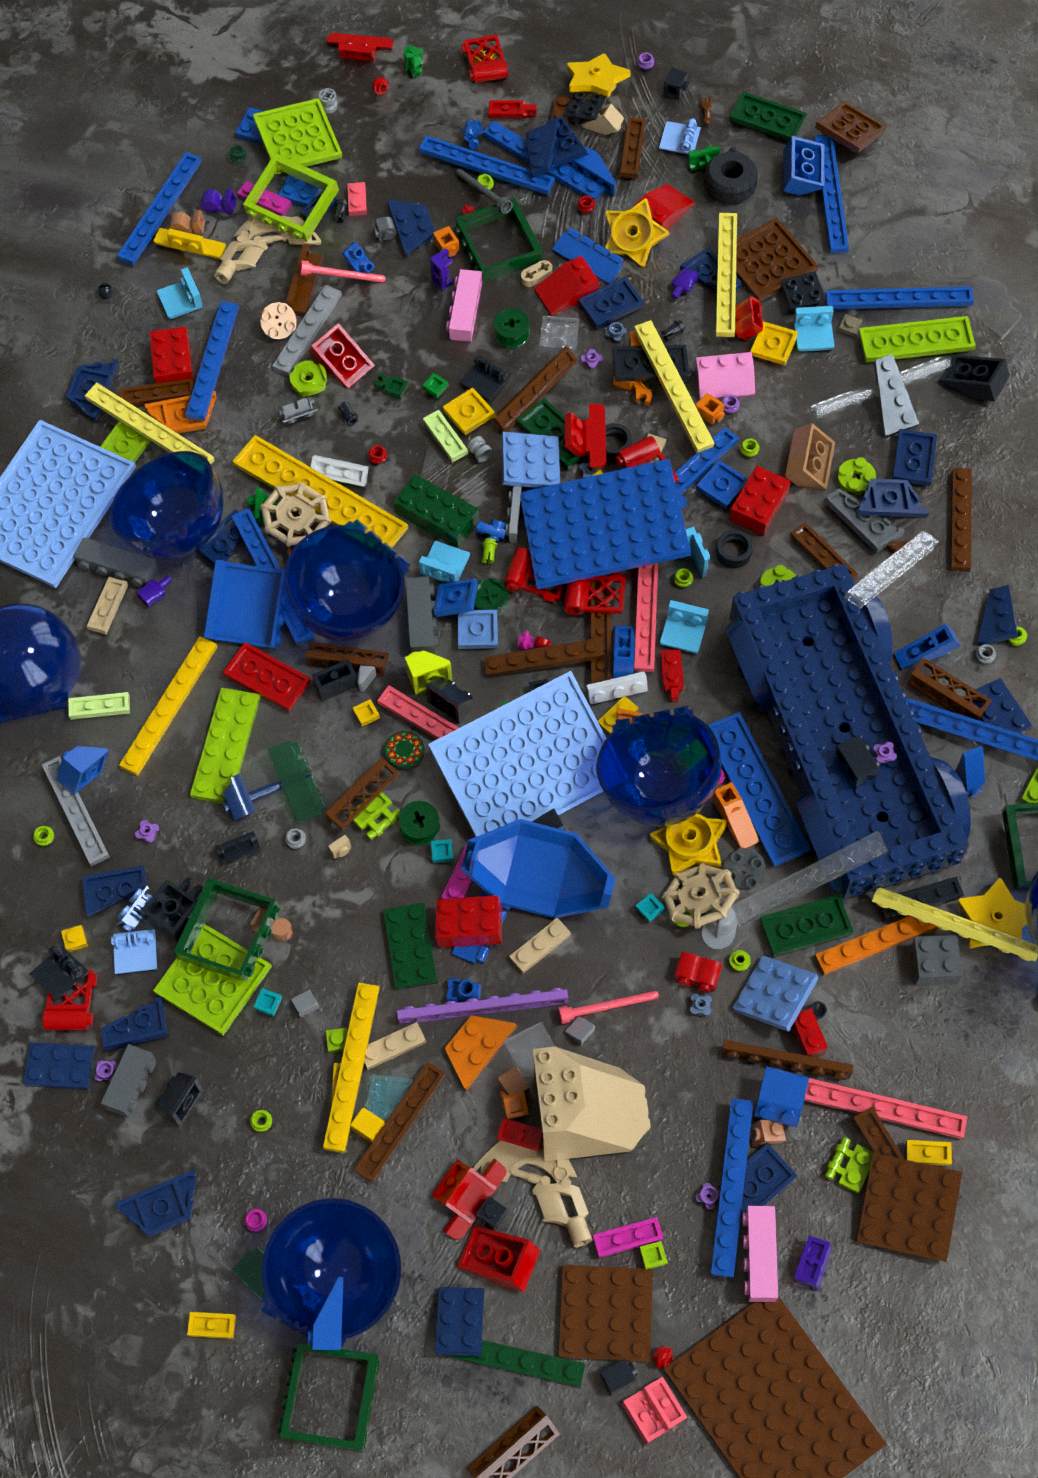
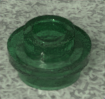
M234 145L229 151V157L234 162H241L247 156L246 150L241 145Z

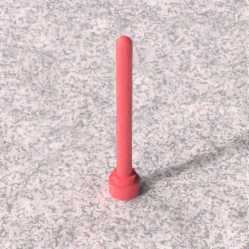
M304 260L300 261L299 275L304 276L317 273L381 283L386 280L383 275L313 266L312 263Z
M651 991L573 1009L572 1007L562 1006L558 1007L561 1024L570 1023V1020L577 1016L655 1000L659 997V993Z

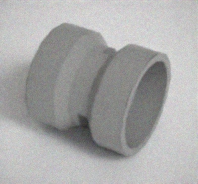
M330 88L321 90L319 92V99L325 113L335 112L337 110L336 92Z
M481 436L473 438L467 445V449L472 454H475V458L479 463L485 462L493 454V449L485 444L486 442Z

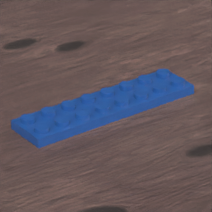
M740 712L703 726V731L729 782L733 783L743 800L760 843L772 866H778L810 853L811 848Z

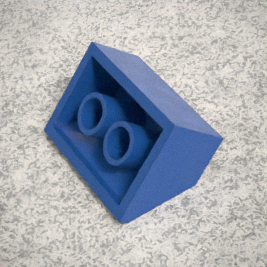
M791 136L783 149L784 192L802 195L824 188L825 144Z

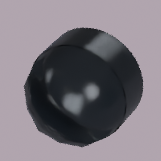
M102 283L98 288L99 295L103 299H109L114 294L112 286L108 283Z
M815 1001L810 1005L817 1019L823 1018L827 1014V1007L823 1002ZM816 1004H819V1015H816Z

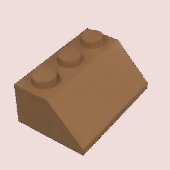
M813 423L794 429L785 477L797 486L823 491L827 490L835 442Z

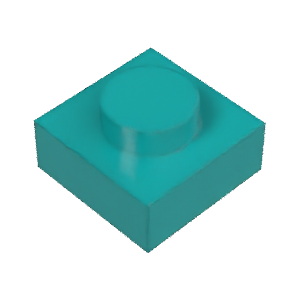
M451 839L431 841L433 863L453 861Z
M652 893L635 905V909L648 923L665 910V907Z
M262 988L255 1002L254 1010L274 1017L282 1000V995Z

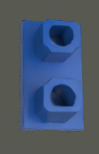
M352 242L341 253L347 261L346 265L349 268L351 267L353 271L370 273L375 267L356 242Z

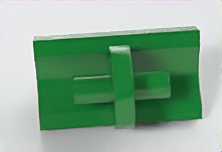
M411 45L405 47L403 51L405 72L410 71L413 78L422 75V48L417 50L416 47Z
M711 145L699 151L690 150L688 152L690 171L706 169L709 161L720 154V147H713Z
M256 488V494L248 496V504L251 508H255L251 513L256 523H260L262 527H265L260 505L269 496L262 492V488Z

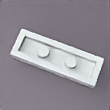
M317 455L312 456L311 468L331 480L359 486L366 485L368 466Z
M645 672L587 685L590 705L621 698L624 695L629 696L648 691Z

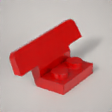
M331 33L326 41L327 44L338 45L341 58L369 61L375 60L377 49L393 50L394 45L391 38Z
M589 404V419L582 421L572 412L565 414V447L577 457L590 455V467L592 469H600L606 466L605 406L602 404Z
M493 1158L481 1176L471 1167L456 1159L431 1195L455 1212L443 1232L455 1239L463 1238L476 1219V1213L488 1196H492L506 1176V1168L500 1162Z

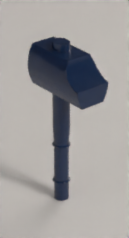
M309 769L300 773L297 772L293 776L268 784L249 793L241 775L237 774L228 779V788L221 794L224 800L222 806L226 813L229 812L232 820L236 821L256 812L253 805L254 801L299 781L302 782V780L311 777L312 774Z

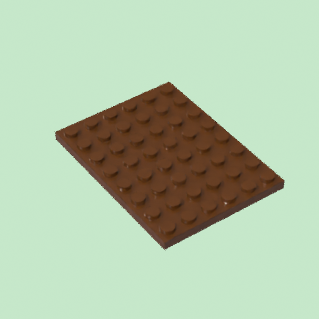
M779 1296L776 1302H754L664 1368L669 1379L739 1478H844L887 1445Z

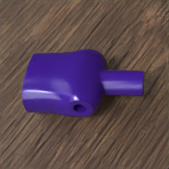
M683 268L672 281V286L675 290L671 297L676 300L682 292H691L699 278L698 274Z
M166 576L160 582L153 579L149 580L136 594L143 604L149 608L165 596L166 591L164 588L172 580L169 576Z

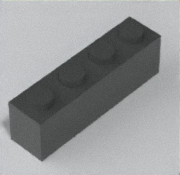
M84 537L74 555L77 565L81 569H90L102 576L109 575L115 579L125 580L137 587L144 586L149 580H152L157 571L155 560Z
M429 576L406 578L411 653L424 650L435 655L434 647H438V637L433 634V630H437L436 618H432V612H434L435 601H431V595H434V583L430 584Z

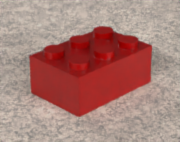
M187 327L150 331L155 382L163 383L193 378L194 382L190 338Z
M756 465L731 508L729 521L764 536L789 493L791 480Z
M499 896L436 899V940L439 947L502 944V904Z

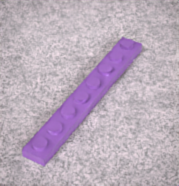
M554 988L550 992L531 991L526 995L512 993L508 997L499 998V996H489L486 1000L471 998L462 1003L448 1001L444 1005L425 1004L421 1008L407 1006L403 1007L402 1010H397L399 1025L468 1017L471 1015L476 1016L568 1004L567 990H562V988Z

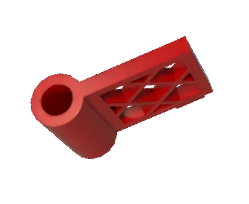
M497 34L464 40V44H461L463 54H467L471 70H469L470 81H474V84L508 78L507 63L504 60ZM495 41L493 48L486 45L488 42ZM470 45L479 46L476 51L469 48ZM482 49L489 51L486 56L479 52ZM494 53L497 56H499L500 59L493 60L489 57ZM476 56L483 59L478 63L473 62Z
M648 436L618 451L616 461L620 467L625 469L643 465L647 462L650 463L651 460L657 457L660 461L665 460V457L659 450L654 437ZM672 469L674 481L677 483L679 478Z
M516 548L503 582L506 588L512 592L524 590L542 596L543 600L554 603V601L558 602L564 584L556 585L558 589L557 595L548 592L547 588L541 590L527 585L529 580L535 578L534 574L531 575L532 572L534 573L531 553L526 548Z
M611 573L610 576H597L567 583L564 611L570 615H579L583 612L622 614L626 577H622L623 575L619 573ZM591 582H600L602 584L596 591L590 587ZM612 583H621V587L615 592L609 586ZM607 589L611 595L603 600L598 594ZM594 597L600 601L596 607L588 606V602ZM615 598L619 602L618 608L609 607L607 603Z
M88 970L89 973L86 975L88 979L83 986L79 987L75 984L74 987L77 991L69 997L66 994L63 995L66 1000L60 1005H52L54 997L48 992L46 1009L43 1013L44 1030H88L89 1026L93 1025V1013H90L92 987L97 985V974H94L93 970ZM79 994H82L85 997V1004H75L72 1000Z

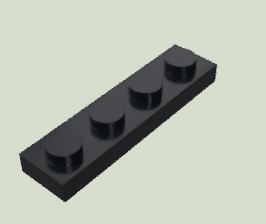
M957 876L898 893L932 907L964 897ZM879 906L884 921L903 916L894 909Z

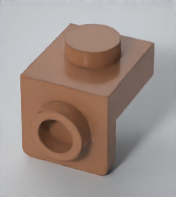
M759 1120L750 1127L749 1137L753 1148L767 1143L781 1144L786 1141L782 1123Z

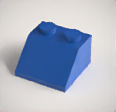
M77 746L71 751H66L61 757L62 761L58 767L59 772L56 780L75 795L102 773L109 750L107 748Z
M766 1066L754 1116L797 1128L809 1077Z

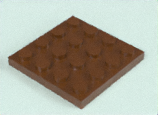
M777 217L737 238L736 276L753 297L760 302L783 290L782 279L818 271L819 266Z
M873 1153L857 1242L947 1262L963 1172Z
M563 1265L559 1358L618 1362L626 1359L627 1362L650 1363L653 1269Z

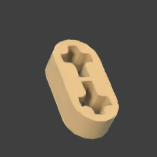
M542 260L526 268L521 273L522 284L526 287H532L542 282L552 274V264L547 260Z

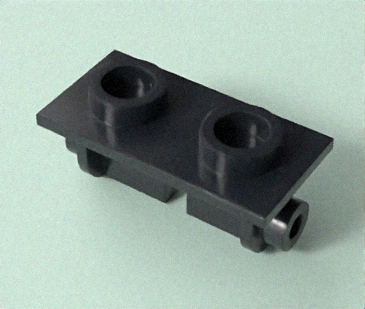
M254 831L215 846L222 864L261 849Z

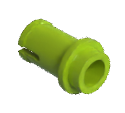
M486 538L482 543L484 547L482 562L486 564L488 560V564H493L497 543L495 539Z

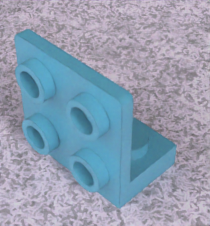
M188 267L181 269L183 276L180 278L181 282L157 290L168 319L203 308L199 291Z
M833 306L796 308L794 328L795 331H798L796 339L798 351L834 349L831 325Z
M691 527L686 529L691 555L701 577L704 578L709 569L708 560H710L708 550L702 546L703 541L700 533H697L695 528Z
M435 541L428 556H422L419 561L420 574L446 583L459 581L470 553Z
M671 600L660 645L697 654L707 624L709 609Z

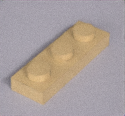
M108 577L87 624L88 630L107 634L128 587L126 581Z
M556 918L511 954L509 959L524 974L571 936V932Z
M418 1023L411 1024L368 1044L364 1061L367 1069L376 1067L425 1044L426 1040Z

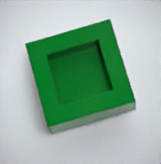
M435 373L422 385L423 390L435 398H438L449 386L448 381Z

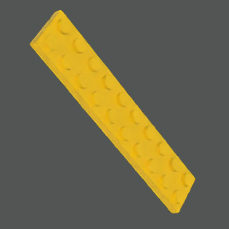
M256 435L232 461L233 466L272 489L277 485L287 486L304 482L305 485L314 491L326 496L328 513L332 520L331 524L386 556L408 529L407 523ZM298 492L285 493V494H286V496H287V495H290V497H292V496H295V494H298ZM303 493V496H305V497L308 498L309 500H311V501L314 500V499L311 498L310 496H308V495H306L305 493ZM314 507L315 513L321 515L320 507Z

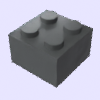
M957 935L914 937L911 951L915 985L958 984L962 977Z

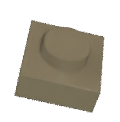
M845 314L838 332L856 338L863 320Z

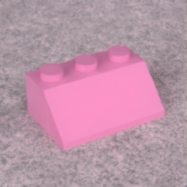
M751 352L696 357L695 376L699 399L706 393H709L716 399H723L727 395H734L736 397L755 396L754 364Z

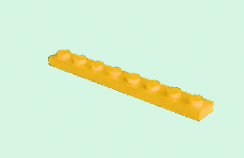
M199 636L119 764L121 769L136 776L140 774L218 648L216 643Z
M358 982L323 1145L324 1150L340 1153L346 1152L380 987L376 985Z

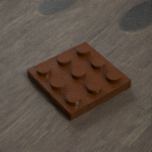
M843 101L818 120L815 128L858 154L885 133L887 126Z

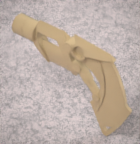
M250 216L234 234V237H237V241L231 242L221 256L222 262L215 271L214 277L220 283L227 284L235 271L256 267V262L262 253L268 249L266 244L288 240L290 245H303V243L320 245L321 239L315 232L312 233L308 241L300 238L296 239L292 234L288 232L283 233L273 225L268 226L260 219H253ZM281 216L301 226L305 223L298 216ZM269 232H276L279 234L274 236H260L262 234ZM236 251H243L238 260H231Z
M499 1141L473 1167L475 1171L481 1167L480 1175L482 1176L493 1158L496 1159L507 1171L506 1176L501 1182L507 1183L512 1175L536 1184L532 1192L533 1195L537 1196L544 1216L543 1222L556 1223L567 1227L573 1246L576 1248L587 1245L592 1241L585 1221L588 1210L580 1188L571 1185L569 1177H577L569 1159L545 1161L544 1149L538 1152ZM526 1164L539 1167L547 1172L556 1183L551 1184L548 1176L529 1173L519 1168ZM560 1195L572 1198L578 1216L568 1217Z

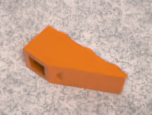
M728 783L714 790L712 801L722 818L727 821V827L740 848H749L759 843L760 840L743 800L733 783Z

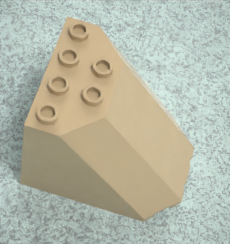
M558 1047L533 1049L534 1080L538 1088L545 1161L630 1152L636 1147L639 1140L651 1128L650 1119L648 1118L647 1099L645 1098V1086L619 1067Z

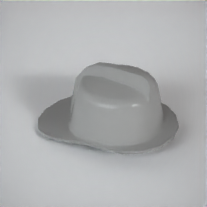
M731 906L725 919L721 918L702 926V938L709 947L724 949L733 942L738 924L736 909ZM710 910V911L706 912L705 915L710 914V913H713V912H715V911H714V910Z

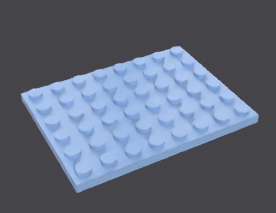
M39 420L0 477V562L56 588L74 562V555L83 537L89 539L136 468L135 463Z
M571 671L427 745L475 837L518 819L532 822L553 808L560 815L628 779Z

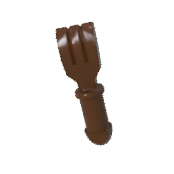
M712 96L701 98L704 114L703 123L706 126L711 123L710 109L712 108Z

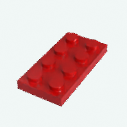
M244 642L223 671L225 677L256 694H260L261 697L289 712L311 682L310 677Z

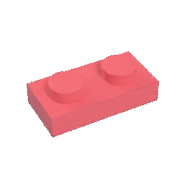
M365 182L347 183L349 216L367 215Z

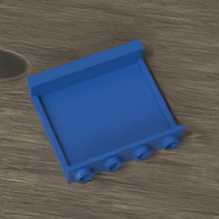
M216 560L204 638L239 644L246 642L253 646L277 649L282 640L280 626H283L285 621L283 607L287 605L288 601L286 588L290 586L291 582L289 571Z

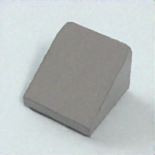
M359 667L358 687L360 692H364L376 677L375 667Z
M311 990L291 999L300 1018L319 1009V1005Z
M578 1016L565 1033L582 1045L594 1032L595 1025Z

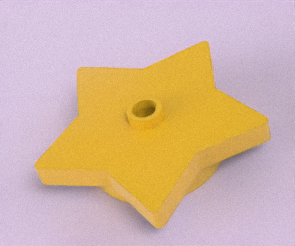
M602 54L589 62L567 63V70L573 77L569 84V92L582 91L610 97L617 83L630 77L629 69L613 65L606 54Z
M646 198L630 210L606 211L611 228V235L605 247L610 250L609 255L611 253L627 255L644 268L651 247L670 235L669 231L652 220L649 203ZM632 232H637L636 235L631 236Z
M682 803L676 817L669 825L650 833V838L669 853L672 875L682 872L695 864L700 865V863L721 867L717 842L727 826V821L725 819L706 818L696 814L685 803Z
M1001 878L994 883L985 895L960 898L957 902L968 920L1022 939V929L1038 913V909L1014 900ZM969 938V948L986 946L980 944L978 940Z

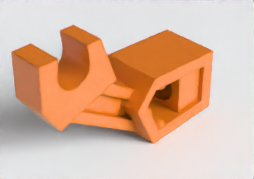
M614 375L613 385L629 391L634 389L636 391V402L639 403L641 398H645V405L649 406L652 400L651 389H648L641 381H615Z

